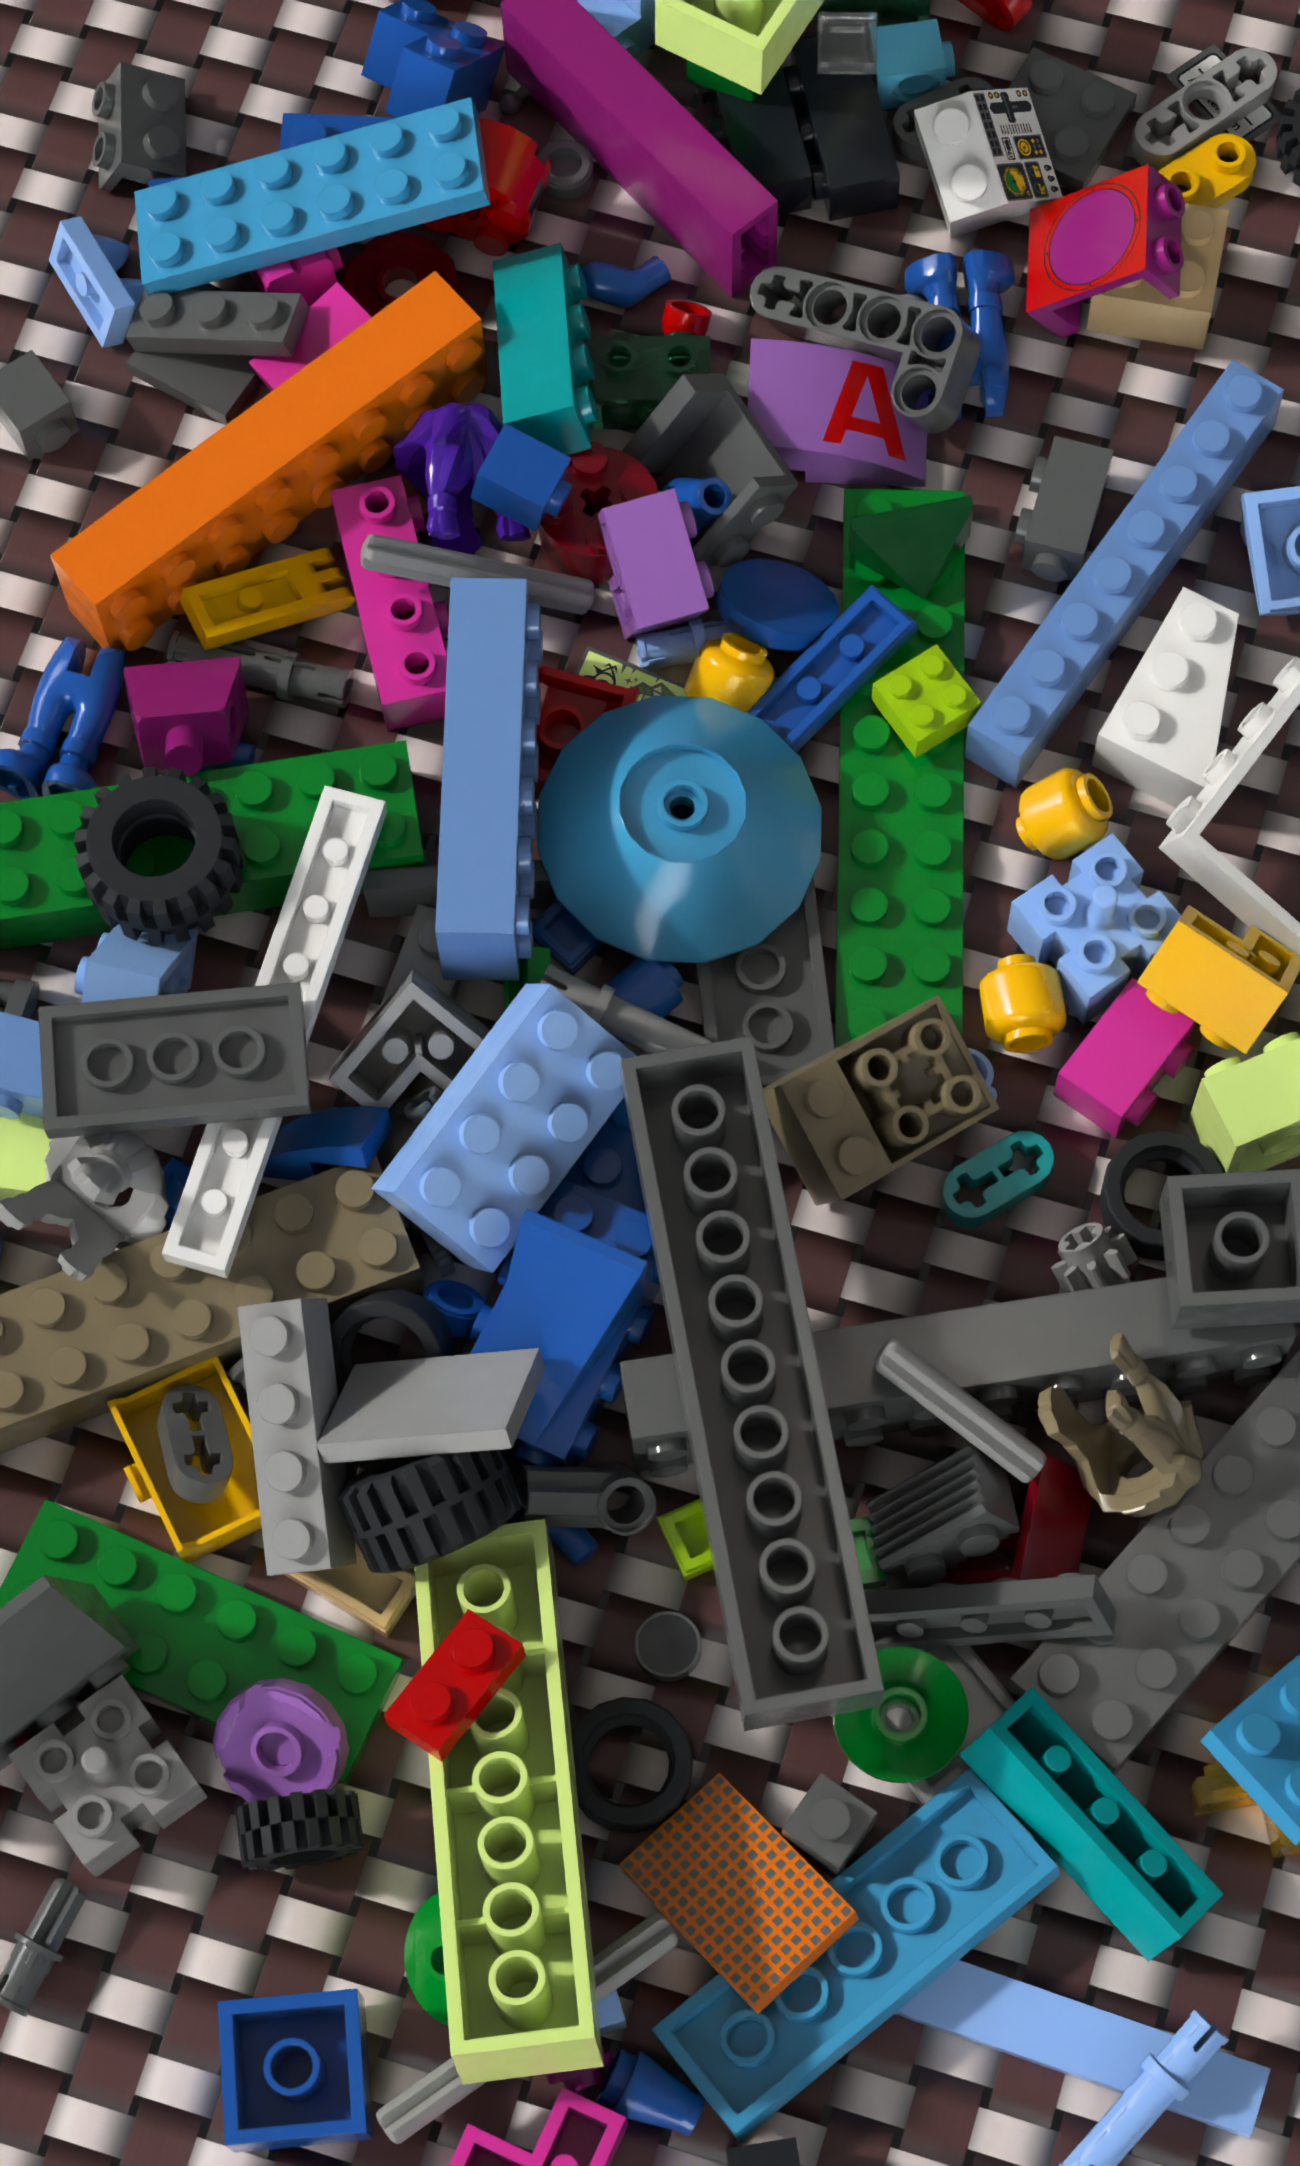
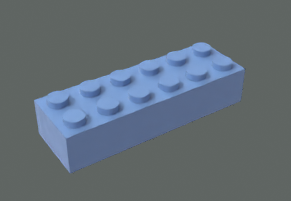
M451 577L435 926L442 977L446 980L519 981L520 959H532L533 921L530 920V899H534L535 862L532 861V841H536L537 803H534V782L538 783L539 745H536L537 725H540L541 688L538 685L539 668H542L543 632L540 630V603L529 602L527 579Z

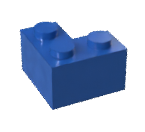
M400 0L379 10L361 75L391 89L385 112L396 118L472 97L479 114L487 108L505 46L488 38L487 31L476 24L465 21L454 22L437 14V8L425 0Z

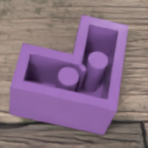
M675 488L602 508L597 518L614 574L608 581L625 640L634 638L638 634L651 633L687 623L688 620L696 619L709 610L707 598L714 597L712 578L706 562L700 561L696 563L689 540L690 538L697 537L695 519L688 501L678 502Z

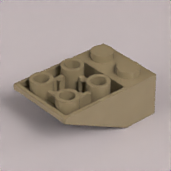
M939 995L814 1059L763 1088L769 1120L816 1206L846 1199L1000 1109Z

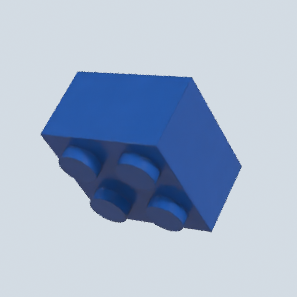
M358 1989L218 2001L224 2138L227 2148L237 2153L374 2140L365 1998Z

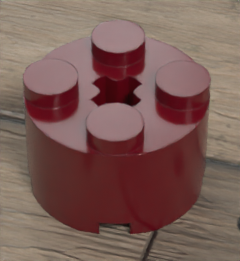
M591 442L592 449L567 455L571 457V461L564 480L573 484V487L559 515L554 517L546 513L538 529L545 558L554 572L589 579L594 583V588H599V584L608 583L614 574L598 522V513L602 508L658 492L655 479L636 458L623 451L604 447L597 442Z

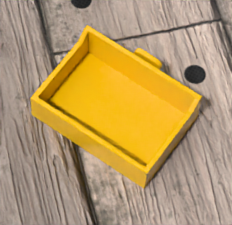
M218 1356L181 1370L128 1397L112 1399L107 1402L135 1461L134 1464L123 1468L139 1503L150 1498L153 1499L171 1540L183 1561L192 1563L262 1528L251 1426ZM184 1384L203 1387L217 1398L221 1406L233 1456V1469L224 1494L217 1500L204 1504L185 1500L173 1491L168 1480L157 1431V1419L166 1393L175 1386ZM183 1413L188 1417L191 1431H196L199 1422L192 1421L189 1413ZM193 1456L191 1465L198 1466L201 1475H211L204 1473L202 1470L199 1456Z

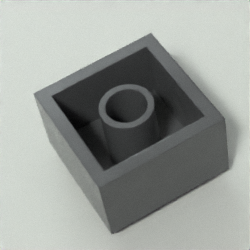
M1300 1169L1167 1176L1159 1200L1172 1330L1300 1322Z

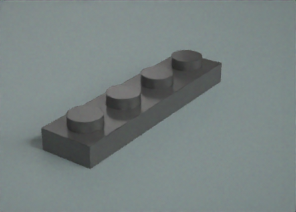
M1063 1573L1055 1578L1029 1580L999 1578L990 1583L964 1585L935 1583L926 1588L900 1590L872 1588L864 1592L876 1650L894 1646L921 1649L1114 1635L1117 1611L1096 1574Z

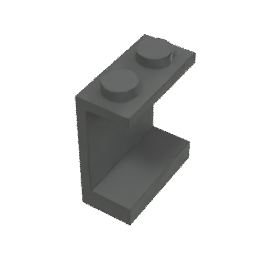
M724 373L683 374L622 449L623 452L640 461L650 474L661 473L667 482L680 477L696 479L719 478L728 485L732 496L731 504L702 532L703 537L692 549L696 563L705 561L707 566L724 568L740 561L748 553L750 541L763 526L768 525L780 516L784 510L783 503L799 485Z

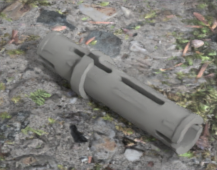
M551 963L548 965L540 984H552L616 1039L648 1054L714 1043L613 995L616 989L604 984L602 989L555 968V965Z

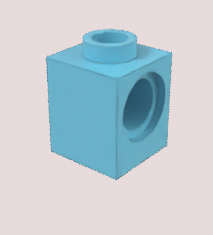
M937 19L868 28L867 56L882 110L899 108L910 100L946 85V77L955 76V59L951 41H941Z

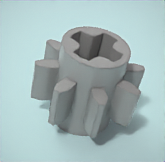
M1092 1222L1070 1230L1061 1238L1057 1252L1062 1261L1054 1264L1051 1270L1064 1293L1130 1283L1131 1276L1127 1265L1135 1262L1137 1256L1124 1233L1116 1235L1112 1226L1103 1229L1101 1224Z

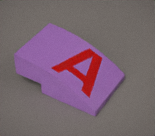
M751 338L747 408L789 470L805 471V482L925 487L927 433L918 429L905 418L893 405L891 397L892 384L899 366L898 363L852 350L825 345ZM926 390L919 397L917 410L928 407L929 390Z

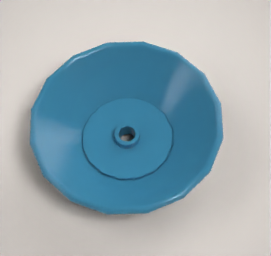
M655 695L601 714L562 748L539 795L537 851L556 899L595 939L646 961L705 964L758 945L799 909L821 861L822 807L801 757L762 719L713 698ZM677 805H685L692 810L693 815L687 819H678L672 815L670 810Z

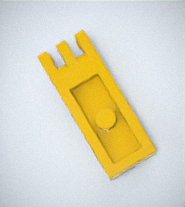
M321 548L183 588L180 603L204 651L345 610L354 604L355 597L349 587H341L345 583V578L340 568H330L335 563V558L330 549Z

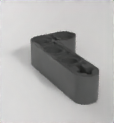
M772 266L764 269L755 277L750 288L749 297L751 305L776 330L788 336L831 347L852 350L898 363L899 366L891 390L893 405L913 425L926 433L945 431L955 423L964 403L981 347L978 335L955 311L945 306L784 266ZM793 296H795L800 302L803 303V309H801L796 303L788 301H791ZM847 304L843 318L829 325V318L832 312L838 306ZM900 317L901 322L898 330L892 336L882 338V332L886 324L892 319ZM956 331L952 345L944 351L936 352V345L939 339L945 333ZM936 388V395L932 403L924 409L917 410V401L921 394L926 390Z

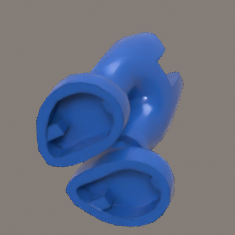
M983 249L971 250L963 257V279L969 296L966 304L970 327L978 335L981 347L969 386L981 385L979 392L984 418L1002 417L1008 397L1010 379L1008 347L1001 318L1003 315L1002 299L999 294L1004 293L1014 284L1016 279L1013 261L1002 253ZM936 253L912 263L905 270L904 288L908 294L917 295L929 303L945 306L955 311L961 317L960 302L956 296V258L952 253ZM956 331L945 333L939 339L936 345V352L944 351L952 345ZM932 388L933 396L935 398L936 388ZM961 411L956 421L961 420Z
M70 636L65 637L54 652L41 676L32 701L27 727L24 729L18 742L20 749H0L1 790L22 800L39 797L41 791L43 796L97 788V783L88 772L94 769L98 760V751L122 691L125 667V653L122 650L107 646L103 647L96 658L90 676L81 674L86 656L85 642ZM75 713L68 736L64 740L59 753L60 761L50 766L46 774L48 763L53 759L58 744L57 741L65 722L71 714Z

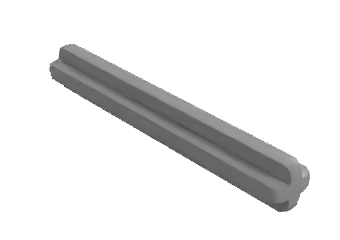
M373 533L367 536L361 548L360 561L361 566L365 570L450 587L451 577L527 579L529 602H537L542 607L580 615L586 614L594 601V583L589 579Z

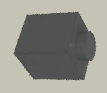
M33 350L0 369V422L29 461L44 452L50 453L60 449L68 442L72 435L80 431L71 401Z
M820 1773L782 1828V1837L804 1859L834 1879L847 1868L875 1827L878 1812Z

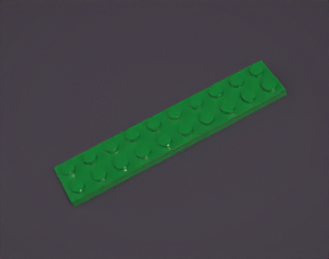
M844 489L842 614L873 585L917 623V632L840 709L835 1049L938 995L962 1037L964 729L915 758L871 699L874 682L936 644L964 679L965 543L925 600L852 559L848 546L850 518L965 497V491Z

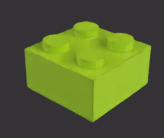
M937 644L877 680L872 686V702L915 758L966 728L981 708L982 703Z

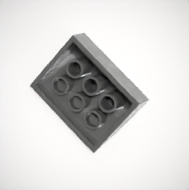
M43 1575L0 1608V1771L13 1762L8 1755L20 1747L18 1744L20 1740L29 1736L38 1728L41 1731L52 1723H55L58 1727L76 1712L77 1709L72 1701L93 1686L96 1691H99L121 1674L125 1675L129 1671L130 1666L126 1659L138 1651L140 1647L94 1584Z

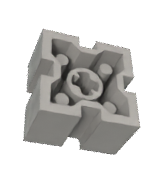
M122 1674L76 1706L85 1718V1721L64 1735L55 1723H52L8 1755L36 1797L50 1812H53L61 1805L65 1806L67 1812L53 1822L83 1866L96 1878L141 1846L132 1831L153 1817L165 1829L207 1798L201 1786L168 1740L154 1749L149 1742L163 1732Z

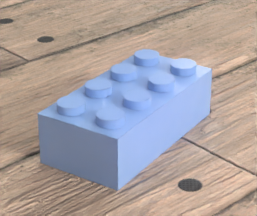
M526 983L371 1189L466 1266L493 1273L516 1243L520 1222L526 1209L536 1213L539 1212L624 1098L620 1059L635 1057L636 1055L552 984Z

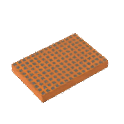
M720 1773L711 1779L619 1864L624 1874L757 2014L768 2006L859 1920L856 1911Z

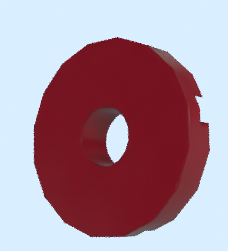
M400 232L379 236L364 245L365 250L360 252L355 259L353 255L346 264L341 286L371 317L399 298L390 296L385 292L388 284L394 280L405 279L416 285L436 271L460 295L455 264L447 253L445 255L442 250L435 247L433 241L422 235Z

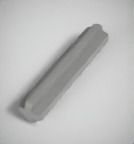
M891 1339L879 1351L873 1364L881 1375L1018 1480L1028 1483L1041 1471L1047 1458L1039 1447L901 1341Z

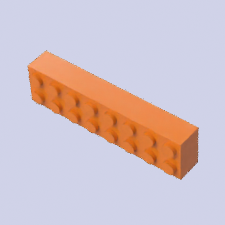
M436 271L431 273L53 552L50 556L69 611L102 648L107 646L122 650L125 653L127 650L134 651L144 646L154 635L155 629L175 614H185L180 603L183 588L243 571L254 555L270 543L277 544L287 539L296 529L298 522L314 510L332 505L330 491L345 488L364 473H373L384 466L391 457L395 445L404 437L424 411L438 409L451 402L465 404L474 399L488 381L482 319Z

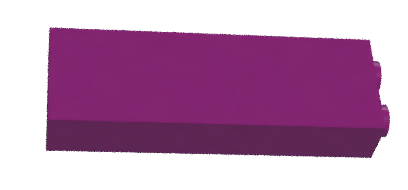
M504 0L501 2L507 72L521 86L525 85L528 88L530 95L575 141L581 143L589 150L592 158L731 298H734L751 285L755 277L764 269L777 265L778 200L577 0Z

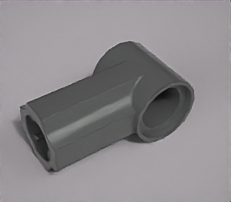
M602 1462L596 1467L522 1465L521 1473L517 1477L516 1486L523 1499V1504L517 1510L518 1522L545 1519L547 1527L607 1528L615 1534L626 1536L636 1534L645 1529L655 1514L656 1499L652 1489L631 1467L623 1462ZM620 1486H631L632 1493L628 1502L619 1509L608 1510L606 1504L613 1490Z

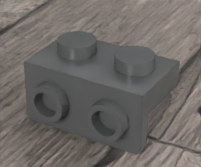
M120 62L107 81H101L97 85L92 101V113L98 117V136L93 147L92 162L94 166L99 167V189L112 192L122 177L147 183L151 179L186 177L185 79Z

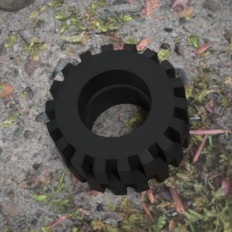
M156 767L142 768L143 777L132 780L129 772L116 777L119 787L110 791L107 787L103 786L94 794L98 806L96 808L85 806L79 817L84 829L75 830L74 844L78 852L75 858L89 897L95 909L100 910L103 920L109 926L114 928L120 924L124 936L136 941L140 934L145 932L150 944H164L165 935L175 934L179 943L190 940L191 937L188 930L199 926L203 933L214 927L215 923L212 915L216 911L224 916L227 915L233 907L229 892L240 893L243 879L240 869L244 868V857L232 815L228 813L226 802L218 791L211 794L208 782L197 775L188 783L184 770L170 767L167 776H159ZM174 835L185 838L195 844L188 860L180 868L169 874L146 877L126 869L127 861L132 852L140 844L153 837Z
M501 1450L384 1459L352 1478L337 1497L367 1566L374 1573H394L411 1569L463 1548L502 1526L523 1504V1499Z

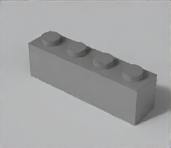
M300 1298L239 1306L237 1308L267 1576L326 1570L357 1564L354 1534L337 1499L340 1491L348 1483L346 1462L323 1463L316 1445L338 1400L327 1298Z

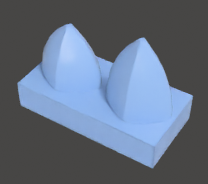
M81 216L61 220L50 253L49 262L102 349L123 344L129 324L144 291L140 279L119 278L116 274V271L128 259L131 251L130 246L106 236L92 235Z

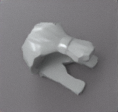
M132 1131L52 1139L49 1142L50 1150L44 1160L47 1165L46 1182L35 1186L26 1194L22 1193L14 1198H6L0 1201V1220L7 1227H13L19 1231L38 1220L46 1224L68 1227L73 1246L60 1253L58 1262L62 1265V1270L69 1277L81 1282L92 1276L95 1267L102 1262V1259L113 1253L115 1248L121 1249L161 1234L166 1225L165 1214L169 1207L164 1169L160 1165L159 1157L154 1152L152 1146L147 1145L143 1138L138 1137ZM129 1187L133 1188L128 1203L123 1206H108L114 1204L119 1192H123Z

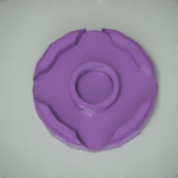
M286 1678L259 1680L239 1691L217 1719L213 1739L216 1759L220 1756L221 1764L226 1770L223 1774L231 1789L248 1803L255 1800L266 1801L267 1797L275 1795L288 1796L291 1792L302 1791V1793H310L318 1789H325L326 1792L331 1791L345 1772L349 1752L344 1723L331 1702L309 1685Z

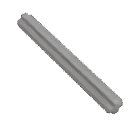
M652 1914L593 1956L597 2003L676 1947L678 1943L677 1934L662 1914ZM450 2058L378 2109L376 2113L377 2121L392 2142L395 2144L402 2143L486 2082L462 2085L453 2060Z

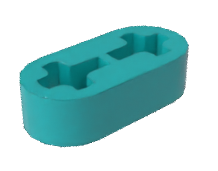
M1018 1131L1004 1137L956 1166L947 1174L942 1186L941 1206L945 1215L953 1223L962 1227H977L986 1224L1040 1191L1048 1183L1054 1165V1153L1050 1143L1044 1137L1032 1131ZM1019 1151L1025 1158L1033 1154L1038 1157L1034 1169L1035 1174L1029 1175L1022 1168L1005 1178L1002 1175L1012 1166L1013 1152ZM989 1181L993 1184L982 1193L981 1207L975 1208L970 1201L963 1202L960 1205L956 1202L959 1197L960 1184L966 1183L971 1190L977 1189Z

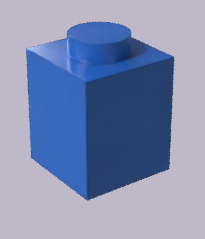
M505 423L477 473L470 498L536 532L546 513L554 517L559 515L571 492L573 484L564 480L571 457Z

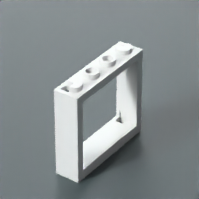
M1296 656L1274 679L1273 685L1279 690L1267 705L1264 702L1259 703L1243 719L1237 729L1243 737L1232 752L1228 748L1223 750L1205 769L1202 778L1208 783L1196 799L1193 796L1187 797L1170 815L1166 825L1172 830L1158 848L1248 927L1251 924L1300 956V923L1200 836L1201 832L1300 704V659Z

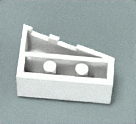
M1185 587L1182 588L1097 737L1091 766L1175 808L1189 796H1193L1196 799L1208 783L1202 778V774L1216 757L1239 613Z

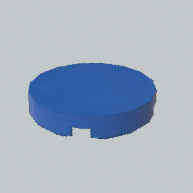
M756 558L745 560L729 567L724 572L715 599L720 616L728 624L730 618H732L742 626L740 634L745 636V638L753 643L775 650L801 651L808 649L813 641H816L836 621L839 611L835 594L821 579L803 568L779 560Z

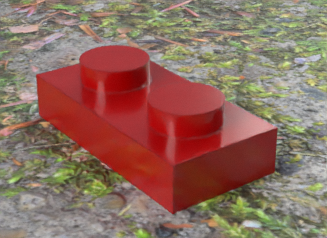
M468 1609L384 1713L387 1725L442 1762L525 1658L526 1654L523 1644Z

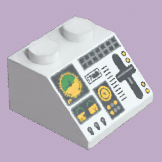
M1027 87L969 91L914 110L915 129L950 238L1029 213L1032 208L1063 197Z

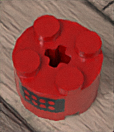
M479 118L491 205L423 224L433 231L440 233L451 232L460 238L473 241L475 247L485 254L503 256L506 254L509 245L518 244L528 236L550 177L551 163L547 157L544 164H542L535 156L538 144L529 136L510 125L488 118Z

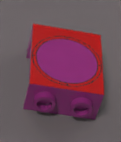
M1146 164L1030 209L1026 313L1055 335L1063 338L1080 332L1081 300L1143 278L1169 299L1180 296V269L1184 264V255L1181 248L1182 216L1185 212L1182 190L1151 165Z

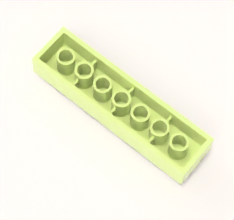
M545 1519L503 1524L496 1530L463 1548L414 1567L421 1666L425 1664L468 1609L522 1643L526 1654L522 1662L445 1759L441 1762L428 1753L450 2053L462 2085L604 2067L554 1552Z

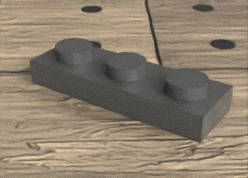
M144 289L125 337L135 352L292 357L310 308L301 293L181 290L170 294L156 292L148 295Z

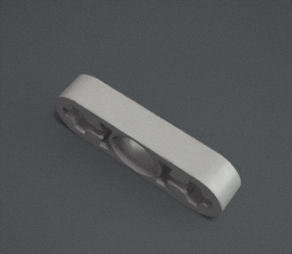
M1257 48L1237 50L1143 114L1136 123L1131 144L1132 154L1136 161L1142 166L1149 164L1159 171L1205 140L1222 133L1265 104L1271 97L1277 77V66L1273 58L1268 53ZM1240 72L1246 77H1251L1254 74L1260 77L1258 85L1252 80H1246L1236 87ZM1235 88V92L1232 99L1230 91ZM1196 99H1208L1218 106L1220 114L1209 120L1199 119L1190 112L1188 105ZM1176 120L1179 127L1173 130ZM1173 131L1168 146L1161 141L1153 145L1148 142L1151 133L1159 139Z

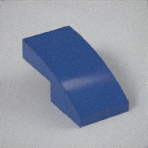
M375 1106L341 1107L311 1113L293 1120L283 1126L277 1134L262 1177L301 1181L322 1173L327 1164L367 1168L393 1128L388 1108Z

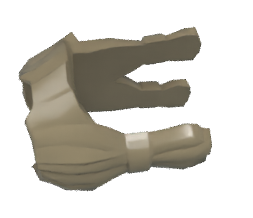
M1121 1332L1114 1334L1112 1340H1110L1111 1360L1136 1388L1142 1408L1137 1410L1132 1406L1129 1407L1125 1397L1118 1389L1109 1390L1106 1395V1415L1109 1422L1090 1425L1082 1414L1077 1411L1065 1390L1060 1386L1057 1388L1051 1386L1039 1393L1037 1403L1039 1406L1038 1416L1047 1435L1061 1443L1071 1457L1075 1459L1083 1488L1098 1501L1103 1512L1122 1513L1142 1518L1176 1505L1185 1492L1200 1482L1203 1477L1201 1465L1204 1454L1203 1439L1196 1423L1191 1400L1178 1401L1163 1382L1149 1373L1146 1363L1138 1354H1135L1127 1338ZM1145 1458L1154 1466L1152 1470L1140 1477L1126 1478L1129 1471L1135 1465L1145 1460Z

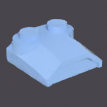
M1300 486L1244 493L1240 497L1243 515L1240 523V532L1243 542L1248 548L1259 616L1300 614Z

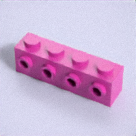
M401 475L332 490L330 495L387 732L444 719L447 655L443 639L448 638L449 615L445 601L433 603L429 588L430 585H434L432 583L365 570L361 566L360 561L363 542L372 533L418 543L416 533L426 531L418 495L406 497Z

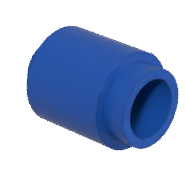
M637 957L606 983V985L616 989L613 995L662 1018L683 1002V997L678 988L684 984V981L670 962L646 961Z

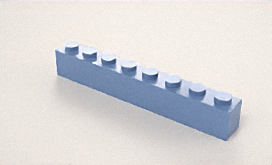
M1234 360L1230 362L971 720L967 728L965 758L1014 788L1018 786L1274 428L1284 393L1283 388Z

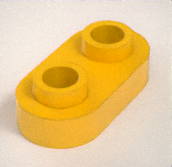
M1218 134L1205 140L1158 172L1170 182L1176 185H1184L1189 189L1186 192H1182L1185 203L1218 208L1249 187L1255 171L1256 153L1252 145L1244 138L1235 134ZM1219 157H1230L1235 161L1225 162Z

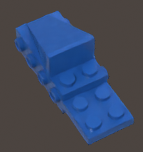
M625 1097L539 1212L536 1213L526 1209L520 1222L515 1247L507 1255L498 1277V1283L504 1287L494 1307L486 1304L482 1307L471 1329L469 1340L475 1342V1345L470 1354L540 1348L546 1366L513 1447L511 1449H502L513 1454V1460L521 1466H574L577 1459L583 1462L587 1460L601 1428L600 1425L595 1424L605 1401L613 1404L622 1389L620 1362L625 1361L633 1343L639 1346L643 1344L656 1315V1310L652 1309L651 1306L660 1289V1282Z

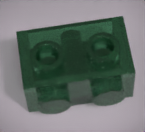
M613 332L606 336H591L590 356L595 379L589 381V386L594 395L598 412V421L591 423V430L639 429L683 374L710 373V336H695L688 332H672L666 336H635L628 332Z

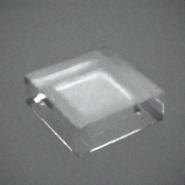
M818 12L817 74H876L877 12Z

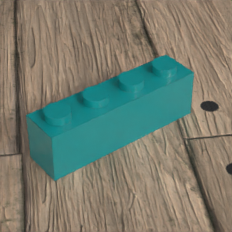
M561 243L493 261L503 425L506 423L565 455L592 449L590 423L598 421V412L592 390L589 385H586V381L595 379L589 350L586 344H583L584 340L591 339V329L585 308L579 302L588 298L587 286L580 265L578 263L574 265L569 264Z
M1033 1686L959 1754L1148 1962L1182 1938L1224 1895Z

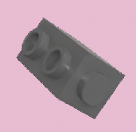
M1054 436L1049 457L1037 456L1029 485L1030 492L1038 493L1033 510L1022 508L1014 537L1015 544L1024 546L1020 569L1032 571L1037 577L1047 581H1073L1086 561L1109 479L1114 450Z

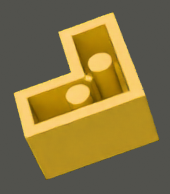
M1188 905L1145 968L1137 983L1147 989L1145 992L1146 996L1162 1010L1172 1014H1177L1180 1011L1200 1024L1199 1029L1201 1033L1213 1044L1226 1050H1231L1235 1047L1246 1055L1289 993L1300 971V956L1252 924L1242 939H1240Z

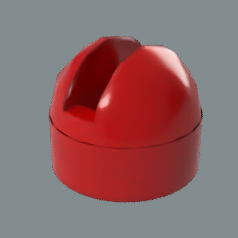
M667 300L662 316V332L667 341L677 348L692 347L705 337L712 312L704 306L689 301Z

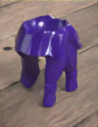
M451 402L438 409L424 411L393 449V455L396 458L395 468L409 480L416 492L428 502L429 515L426 528L429 536H431L430 546L472 555L483 544L472 521L473 510L471 502L473 499L470 497L477 473L503 428L495 414L481 403L464 405ZM495 511L497 516L496 531L500 540L517 542L531 538L529 528Z

